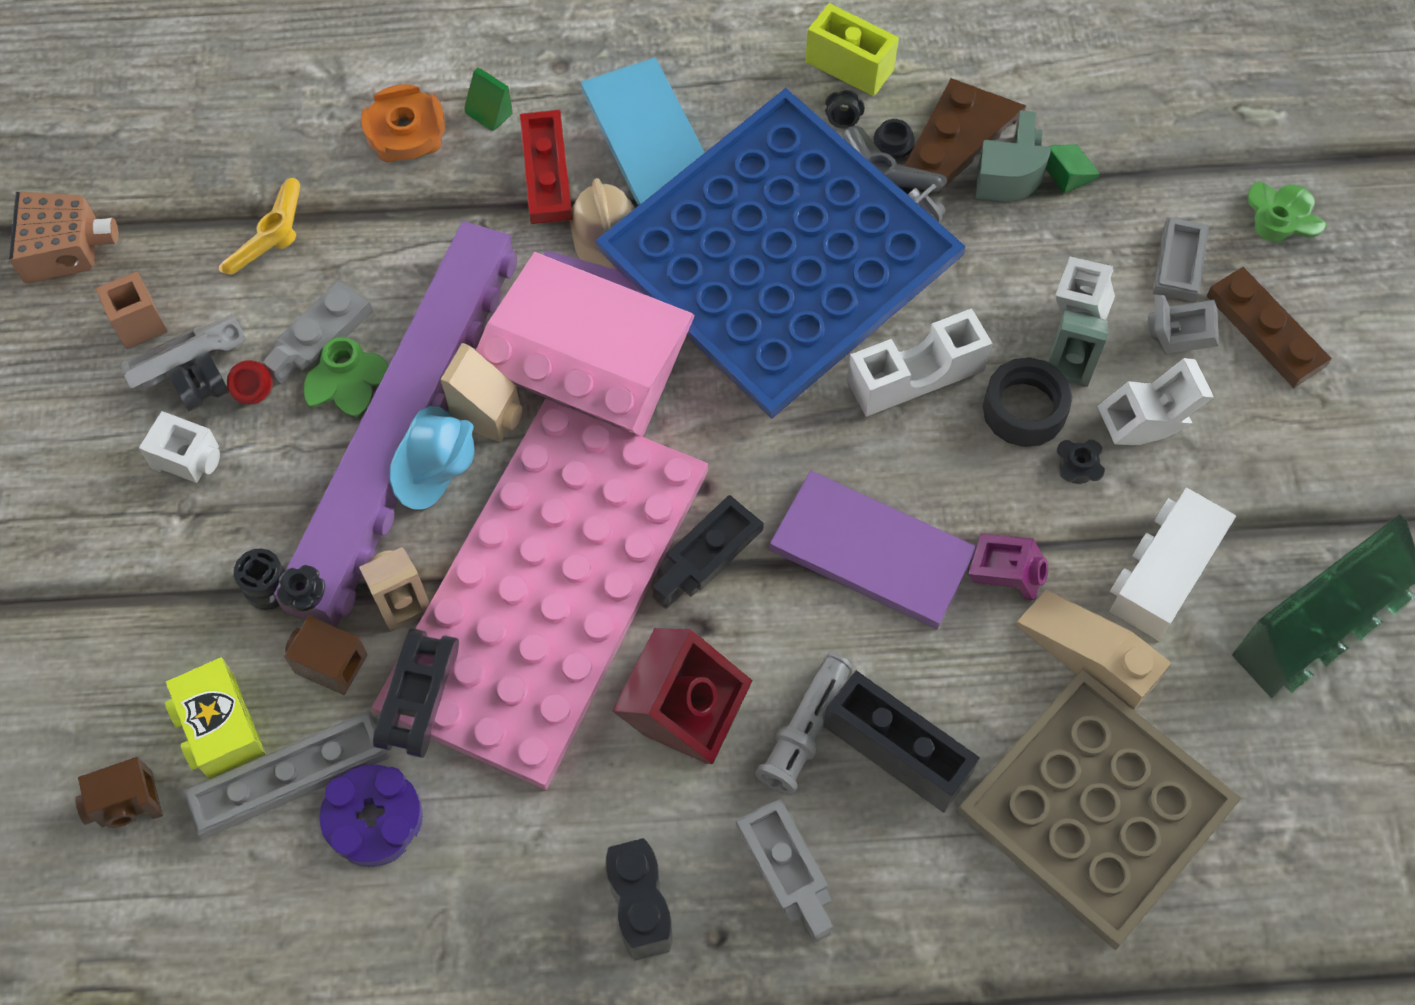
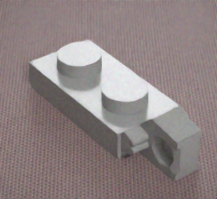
M338 279L272 345V352L262 362L270 371L272 379L281 385L298 368L301 371L308 367L315 368L320 363V356L327 342L337 337H347L371 314L372 307L370 302Z
M230 314L203 328L198 326L121 363L122 366L120 367L131 389L138 385H141L143 389L149 388L163 381L167 377L165 372L180 365L187 368L195 363L197 357L213 349L229 352L244 342L246 338L233 314Z
M779 798L737 819L736 827L782 914H786L790 923L801 919L813 943L831 935L833 925L823 908L832 901L827 892L828 884L782 799Z

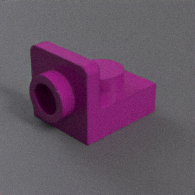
M981 534L969 570V576L974 583L1018 588L1025 600H1035L1039 586L1044 585L1047 580L1048 561L1033 538Z

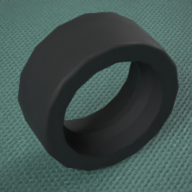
M1031 357L1017 358L1000 365L990 377L982 408L985 421L995 435L1010 444L1022 447L1039 446L1054 439L1064 427L1070 412L1073 396L1070 383L1059 369L1047 361ZM1027 384L1035 386L1045 392L1053 402L1052 413L1042 420L1029 421L1017 418L1008 412L1001 403L1002 392L1012 385Z

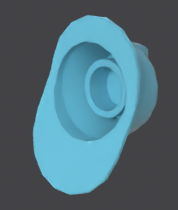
M428 406L417 413L398 446L390 465L392 491L402 505L410 509H426L432 506L444 494L452 478L462 474L469 468L475 453L472 437L474 425L468 420H458L440 407Z

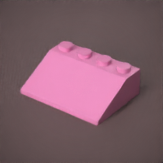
M534 252L488 321L476 351L517 387L643 437L695 315Z

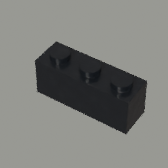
M855 670L827 706L823 727L943 813L946 812L972 776L980 759L978 755L857 670Z

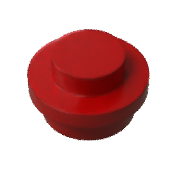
M245 360L235 364L227 376L229 393L236 401L242 404L253 405L264 401L271 393L273 387L270 371L262 363L253 360Z

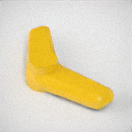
M286 179L279 190L272 211L259 221L256 228L258 233L220 264L219 271L221 273L233 275L273 246L277 249H283L293 243L296 238V232L293 230L292 225L300 192V182L297 179Z

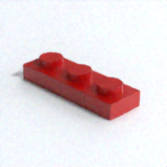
M561 110L521 113L520 124L531 224L573 220Z

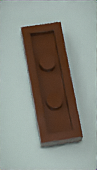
M1241 267L1210 287L1206 296L1210 300L1215 301L1217 308L1293 388L1326 368L1332 358L1244 267Z

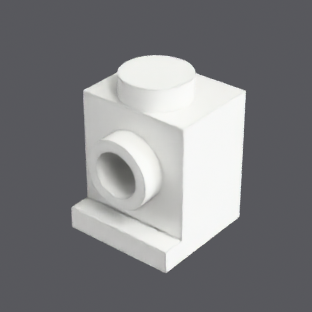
M1069 257L1055 294L1061 316L1065 309L1073 312H1086L1096 318L1106 320L1115 297L1111 282L1113 266Z
M161 411L139 447V450L153 470L158 472L163 470L195 483L199 481L203 473L211 474L217 467L220 459L219 445L210 429Z

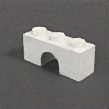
M971 308L932 323L929 335L921 343L909 350L899 352L892 339L851 354L847 383L867 417L985 371L993 343Z

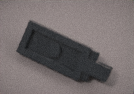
M728 495L666 554V561L660 567V571L664 575L652 586V597L665 609L674 603L683 592L692 597L698 590L701 591L763 531L764 523L731 495Z

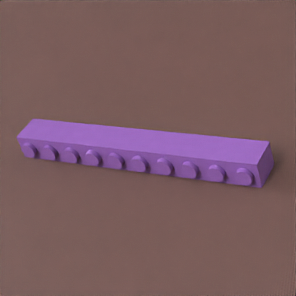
M462 221L286 569H299L302 565L316 568L320 573L319 578H322L325 582V592L322 600L311 610L296 611L280 602L276 589L274 596L284 613L305 620L309 615L337 627L342 616L346 617L351 612L356 599L355 589L362 576L359 567L368 563L375 555L374 549L381 535L386 536L389 533L394 521V508L398 502L390 484V465L394 454L407 433L412 420L420 410L428 406L440 407L445 411L448 410L441 378L462 343L472 348H477L484 332V322L488 313H494L499 305L500 289L505 278L510 279L515 272L517 255L513 253L511 236L509 234L466 221ZM298 584L296 589L303 590L305 584Z

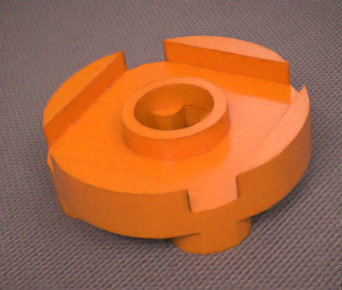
M400 84L387 87L374 95L375 102L369 106L368 110L366 106L363 109L361 125L368 145L377 152L378 157L382 161L393 162L396 160L418 158L425 154L437 152L442 145L441 138L445 132V117L442 105L435 95L431 93L430 97L420 92L418 86ZM401 118H407L408 122H412L407 126H396Z

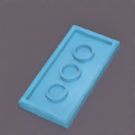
M656 57L581 81L582 93L637 206L705 153Z

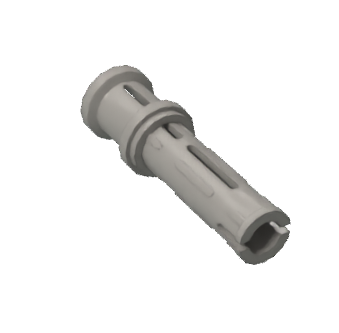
M829 652L824 656V661L808 691L805 693L789 726H784L777 731L774 736L776 742L767 762L760 764L755 772L756 777L763 784L779 793L793 795L798 788L796 779L806 760H811L817 752V745L814 740L824 723L827 706L841 690L849 673L853 670L852 663L839 654Z

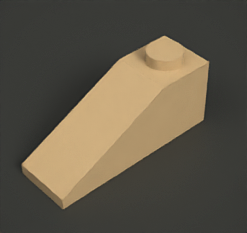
M1048 590L1043 592L1016 623L1017 627L1073 672L1078 674L1084 669L1133 710L1140 705L1158 684L1171 665L1168 659L1132 631Z

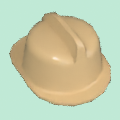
M599 178L594 179L592 186L586 188L578 196L572 207L573 220H570L575 251L580 260L617 269L597 249L595 240L635 208L623 191L616 186L602 184Z

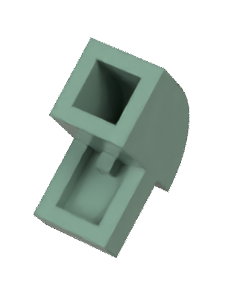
M1020 110L1013 143L984 140L978 163L975 199L1013 202L1028 197L1040 186L1051 147L1041 146L1043 131L1036 129L1037 112Z

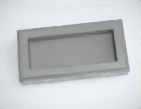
M1167 217L1163 227L1153 294L1196 302L1200 291L1210 225Z

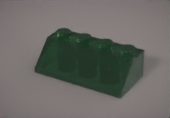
M1399 514L1260 618L1233 652L1232 656L1271 699L1285 688L1291 694L1295 693L1314 677L1310 669L1321 661L1326 667L1330 666L1349 650L1344 644L1354 635L1360 641L1364 640L1382 625L1383 621L1379 618L1381 614L1389 609L1396 615L1415 599V594L1411 591L1415 587V545L1407 520Z

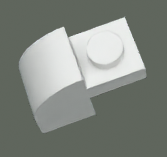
M1183 358L1152 384L1128 381L1097 407L1114 444L1142 445L1172 436L1191 425L1192 421L1189 416L1212 400L1214 396L1196 360Z

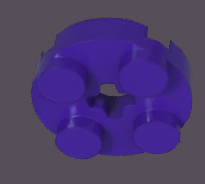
M377 764L356 767L341 777L334 778L325 789V798L320 808V827L326 842L340 857L361 867L382 866L398 859L406 851L405 847L411 843L414 835L417 837L423 820L421 800L414 786L399 769ZM369 804H375L376 808L385 809L384 815L376 818V826L368 827L365 820H358L359 814L365 811V807Z

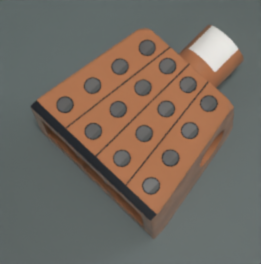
M16 192L9 261L24 283H33L89 271L94 266L96 245L116 244L118 242V227L115 219H96L88 202L80 195Z

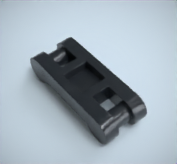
M414 628L409 629L375 728L373 747L390 750L394 746L406 749L407 755L419 758L425 756L430 742L431 729L449 672L457 658L459 650L458 638L443 635L441 639L428 637L426 631ZM422 655L434 658L432 666L418 664V660ZM400 715L415 718L411 730L397 727Z

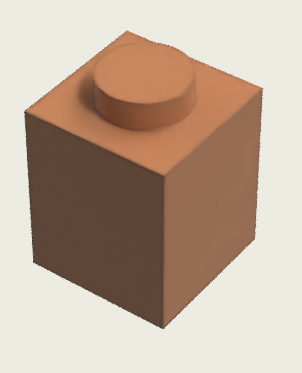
M138 271L95 288L108 319L126 350L168 332L154 300Z

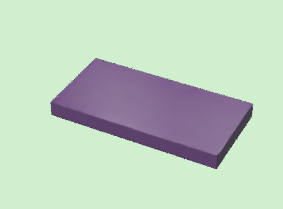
M811 470L769 545V551L937 630L977 548L973 544Z

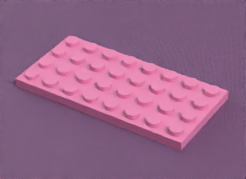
M546 398L416 629L426 631L428 637L441 639L443 635L459 639L457 658L450 669L431 729L430 739L547 791L708 473V463ZM422 655L418 660V664L432 666L434 658ZM397 663L371 707L376 715L380 716ZM400 715L398 724L411 730L415 718Z

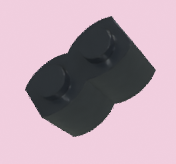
M644 838L608 847L606 871L612 895L618 904L619 927L628 953L636 961L670 952L672 946L671 916L667 902L660 893L658 863L652 847Z

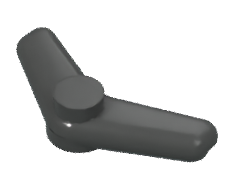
M850 126L845 129L844 139L899 188H917V190L925 191L935 184L936 188L931 192H938L947 184V178L944 175L896 164L892 156L881 153L862 127Z

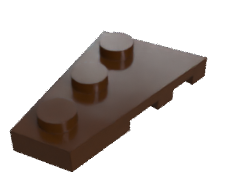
M950 78L905 166L944 175L947 178V184L939 190L942 191L973 162L974 157L982 150L984 140L997 141L1004 129L1011 123H1017L1020 110L1025 111L1026 105Z

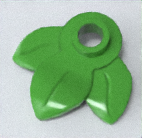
M1259 181L1254 183L1249 190L1247 201L1256 211L1254 216L1256 222L1254 225L1255 231L1267 241L1282 242L1292 234L1307 238L1320 235L1327 226L1322 219L1311 213L1315 199L1310 191L1302 186L1294 184L1285 185L1277 191Z
M334 338L324 346L320 356V364L306 375L304 382L305 400L311 408L334 400L336 407L344 414L360 417L367 411L372 401V387L380 385L389 365L380 355L363 352L362 347L349 338ZM349 358L347 362L337 364L340 359Z

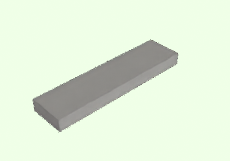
M370 710L184 790L183 793L198 836L202 840L322 788L328 785L334 778L341 777L351 769L364 765H374L388 759L389 756L386 750L373 747L376 723Z

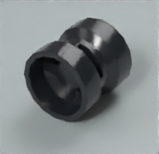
M209 352L197 357L195 363L187 368L179 366L167 372L188 412L200 407L203 400L210 396L219 398L229 393ZM194 378H197L201 386L198 389L196 388L192 380Z
M263 548L245 552L236 561L233 568V577L240 590L243 591L247 601L255 608L262 610L274 609L280 606L274 593L279 585V578L285 572V569L277 555Z

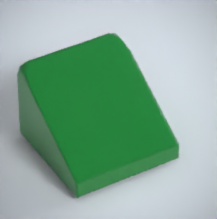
M477 67L473 72L464 108L465 113L489 130H496L513 114L509 86Z
M1077 144L1048 146L1051 147V152L1046 170L1064 194L1099 178L1100 173Z

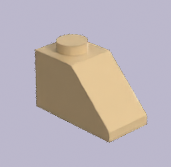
M462 343L441 378L450 414L458 420H468L474 425L472 432L501 443L508 429L514 430L522 415L523 407L520 405L517 387L471 346Z
M403 547L394 551L380 552L374 555L368 563L359 567L389 631L424 615L430 603L415 566Z

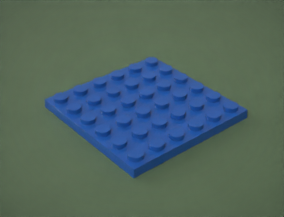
M787 88L783 89L595 240L597 249L644 295L695 315L686 336L771 419L951 267L965 253V245Z

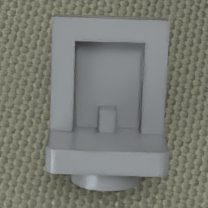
M1165 295L1155 296V312L1148 314L1149 331L1152 339H1159L1165 354L1219 346L1218 309L1214 300L1169 307Z

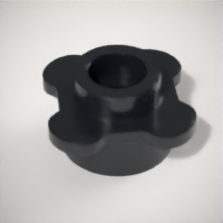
M1070 440L1060 442L1057 447V453L1062 458L1060 462V476L1064 480L1076 484L1087 483L1090 480H1101L1105 474V468L1100 464L1099 458L1102 452L1101 444L1095 440H1087L1085 443H1073ZM1077 458H1083L1085 463L1078 462Z

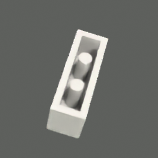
M1187 487L1177 502L1168 498L1154 521L1161 526L1155 537L1146 533L1132 557L1139 560L1133 572L1124 568L1111 588L1110 592L1116 595L1117 598L1109 612L1160 641L1236 515Z

